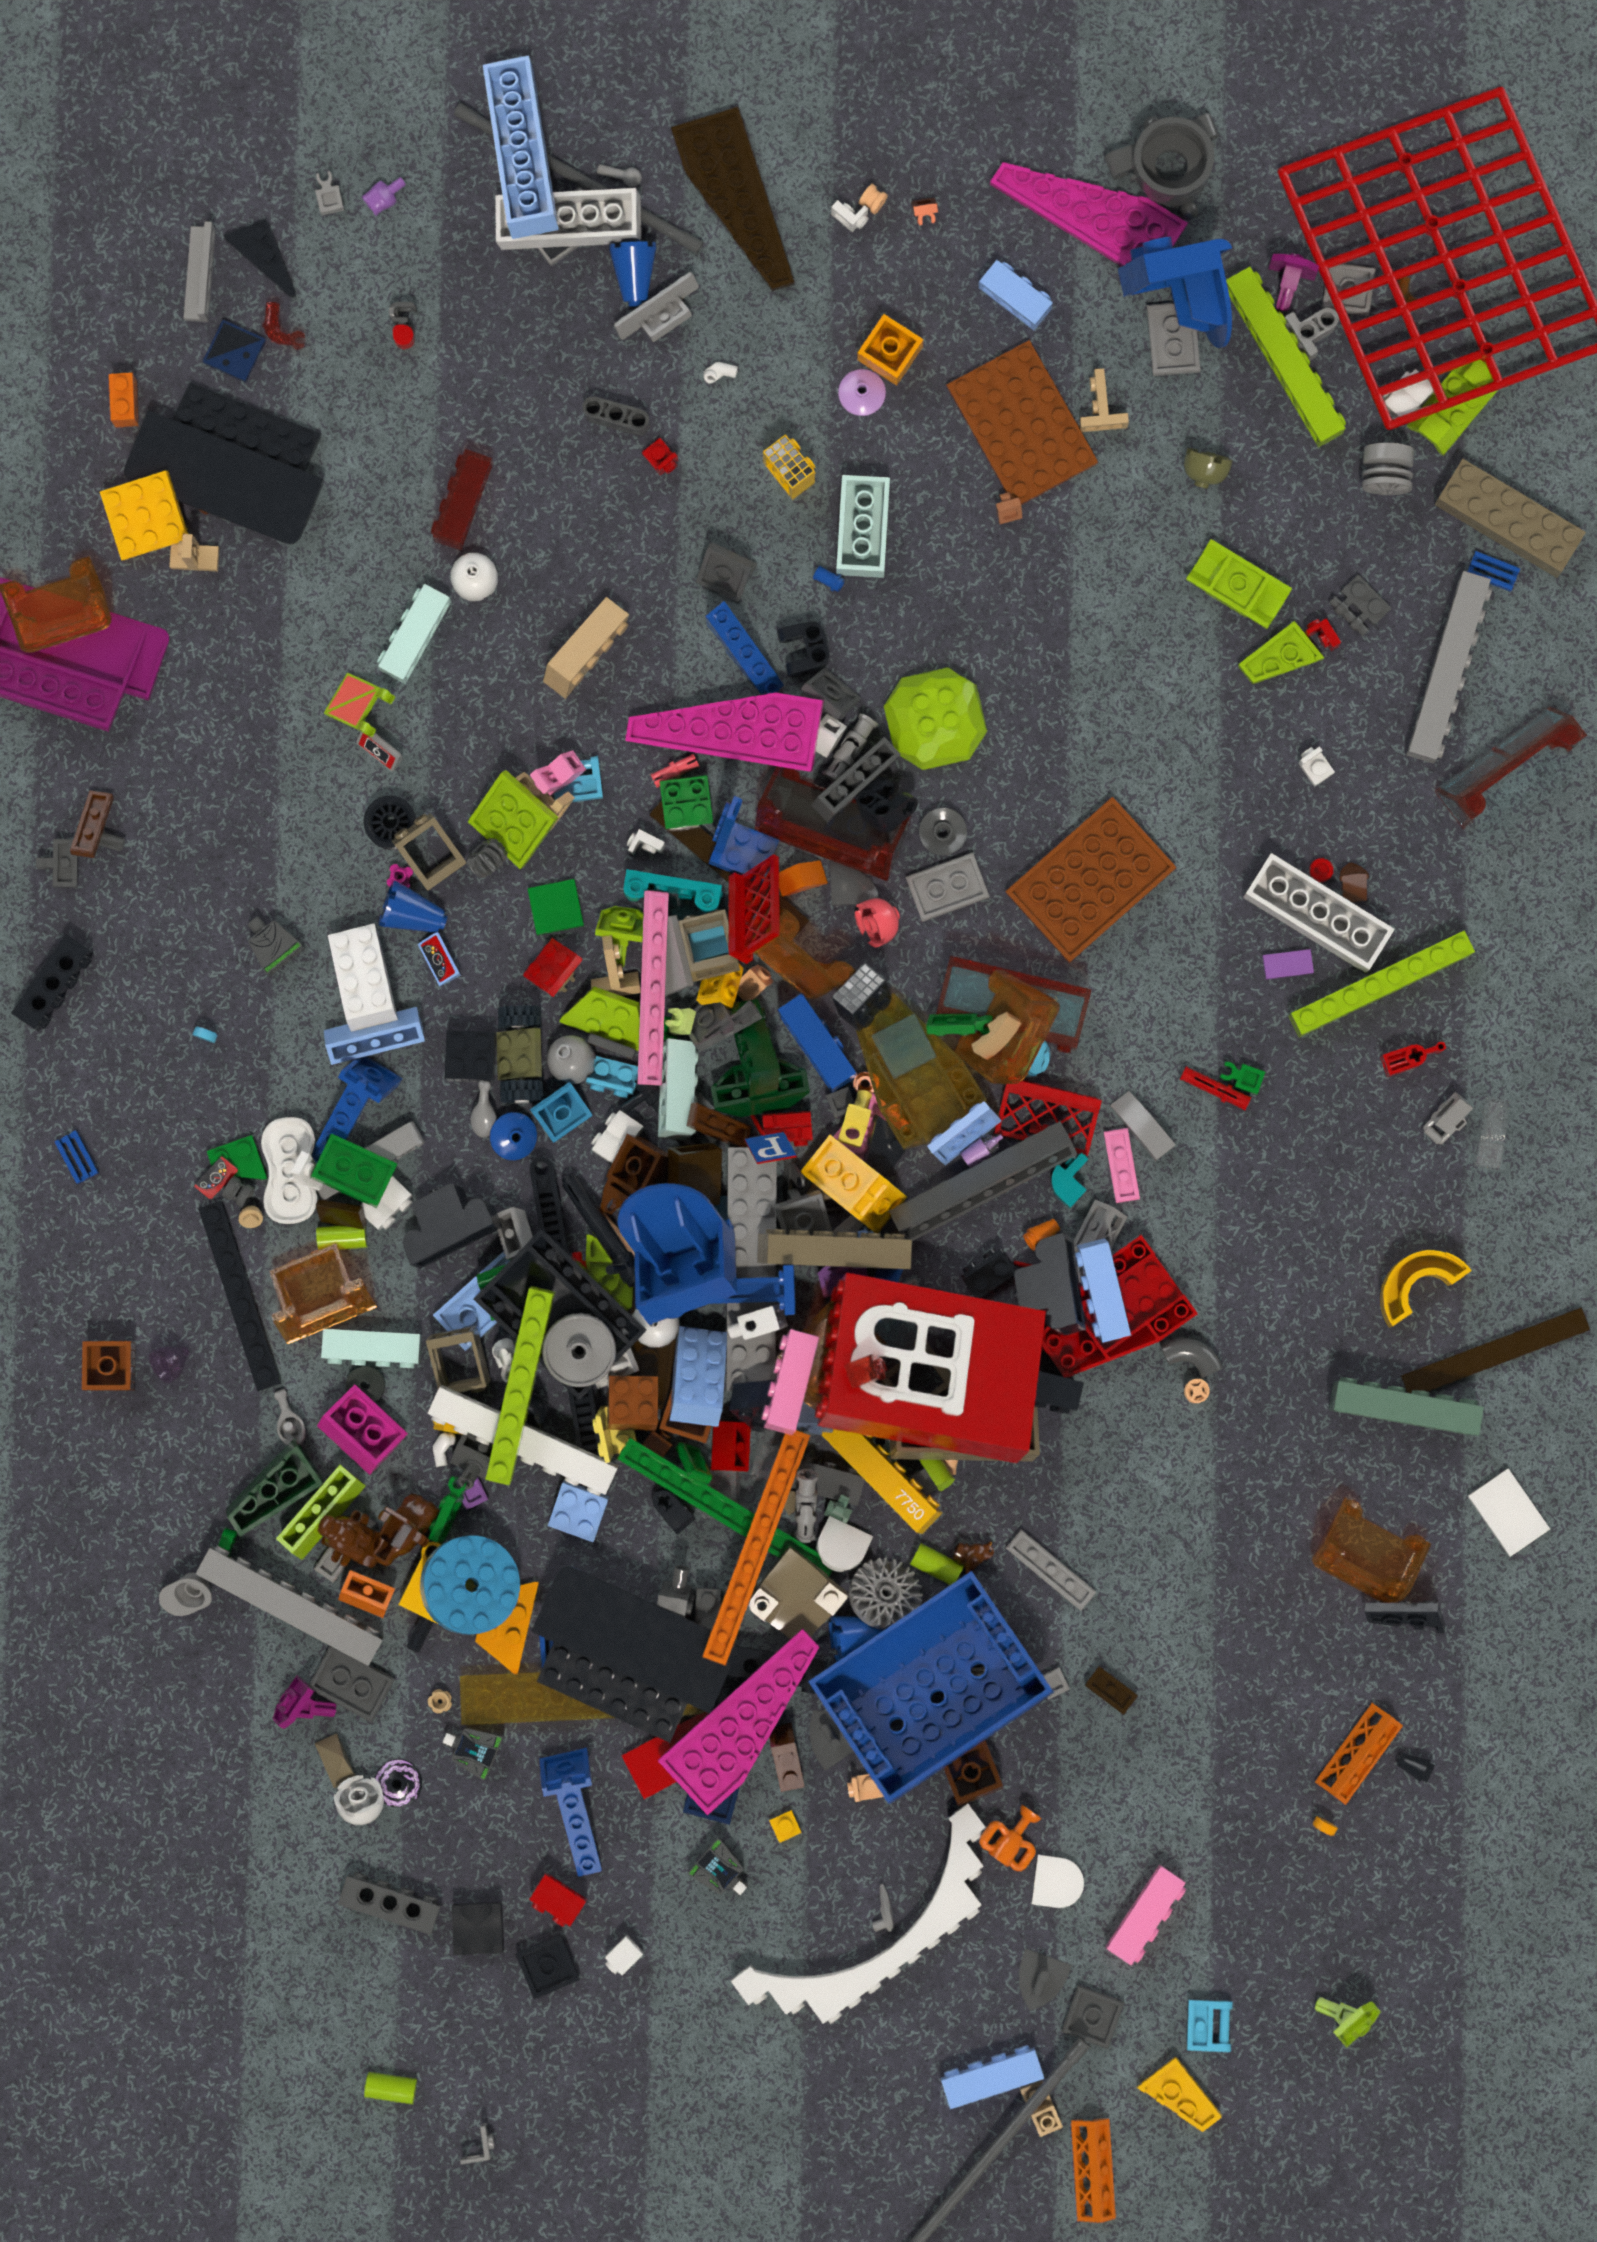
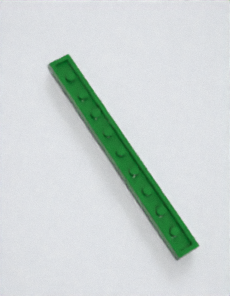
M628 1438L616 1458L617 1460L747 1538L755 1516L754 1513L705 1483L688 1477L684 1470L635 1440ZM776 1527L768 1549L769 1553L780 1558L786 1549L791 1546L827 1573L828 1577L833 1570L822 1563V1559L816 1551Z

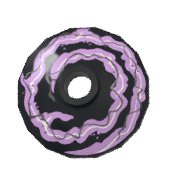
M393 1759L384 1763L376 1773L375 1779L381 1785L384 1804L393 1808H403L412 1804L419 1797L422 1790V1777L413 1763L404 1759ZM395 1779H399L402 1782V1786L399 1789L393 1786Z

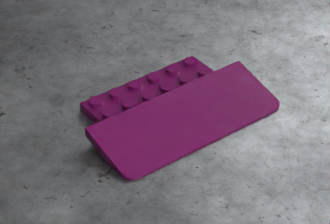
M0 578L1 698L107 732L110 731L125 693L149 701L169 644V635L164 629L12 580Z

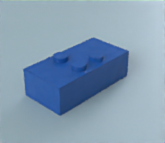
M802 993L778 1009L779 1017L831 1093L836 1092L854 1080L856 1071L842 1052L844 1051V1046L837 1036L832 1038L829 1034L830 1029L823 1019L820 1020Z

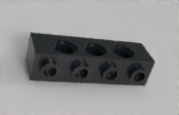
M65 934L11 1014L38 1032L41 1028L45 1029L52 1019L50 1015L55 1008L59 1009L64 1003V994L68 988L73 989L79 980L77 975L81 969L85 970L90 965L93 959L90 956L93 952ZM66 959L73 960V966L69 970H63L62 964ZM54 978L59 979V987L55 990H50L49 982ZM44 998L46 1000L45 1007L41 1010H36V1001Z
M737 1646V1655L728 1672L729 1680L743 1682L744 1678H748L753 1674L744 1669V1662L747 1659H754L759 1668L776 1652ZM812 1659L806 1670V1677L798 1684V1687H801V1692L815 1694L808 1681L824 1671L826 1660Z

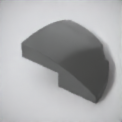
M830 860L832 906L857 905L866 900L879 898L872 880L858 870L857 866L841 860Z

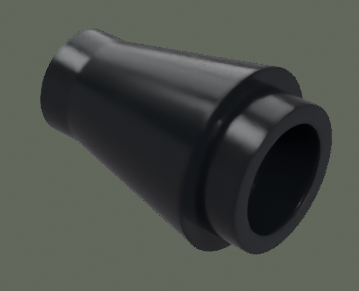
M1403 1752L1396 1765L1419 1782L1422 1780L1426 1783L1435 1767L1428 1759L1407 1755Z

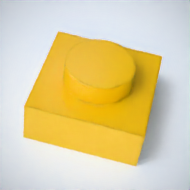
M792 1810L769 1820L779 1843L802 1833Z

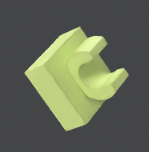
M690 1008L668 1009V1012L672 1013L671 1020L665 1021V1024L669 1027L668 1032L675 1036L691 1034L696 1011Z

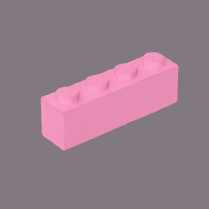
M790 1330L787 1336H782L779 1349L783 1350L781 1359L777 1358L773 1373H777L776 1381L770 1383L767 1396L771 1397L769 1406L765 1405L761 1418L765 1420L764 1428L793 1435L796 1431L819 1337L795 1330Z
M1159 1864L1105 1946L1106 1949L1131 1966L1134 1961L1138 1963L1145 1953L1143 1947L1147 1941L1152 1942L1158 1934L1159 1930L1156 1927L1160 1921L1163 1920L1165 1922L1173 1910L1170 1906L1174 1900L1179 1901L1185 1893L1186 1888L1183 1887L1185 1882Z

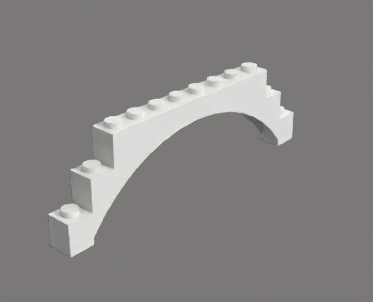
M966 1803L948 1816L952 1823L951 1841L941 1881L922 1915L901 1938L873 1958L854 1967L834 1973L816 1976H787L755 1970L752 1965H749L731 1979L732 1984L748 2005L752 2002L755 2005L759 2004L767 1997L765 1993L769 1991L785 2014L790 2011L792 2014H795L805 2006L803 2001L806 2000L823 2024L827 2021L831 2024L842 2016L840 2011L848 2006L851 2009L861 2001L860 1996L868 1991L871 1994L881 1986L880 1981L885 1977L891 1979L901 1971L899 1967L905 1962L911 1964L921 1956L919 1952L925 1947L931 1949L941 1941L939 1937L945 1932L950 1935L960 1927L959 1922L965 1917L970 1920L980 1912L978 1908L981 1906V1903L965 1883V1880L968 1878L972 1881L982 1873L980 1869L983 1867V1864L969 1847L967 1841L975 1842L980 1838L983 1833L982 1830L986 1827L970 1805Z

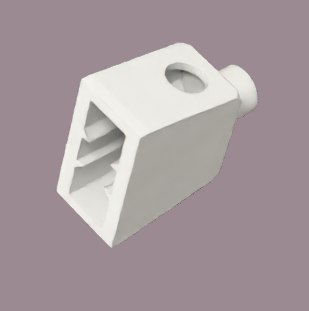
M780 1303L738 1316V1322L727 1325L731 1339L743 1336L744 1340L788 1327L784 1312L780 1310ZM752 1320L756 1323L755 1329L751 1325Z

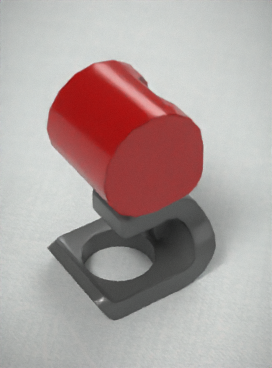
M395 302L389 308L392 322L398 324L393 327V339L400 349H409L415 342V336L412 329L407 326L409 319L399 316L398 312L416 313L417 309L413 302Z

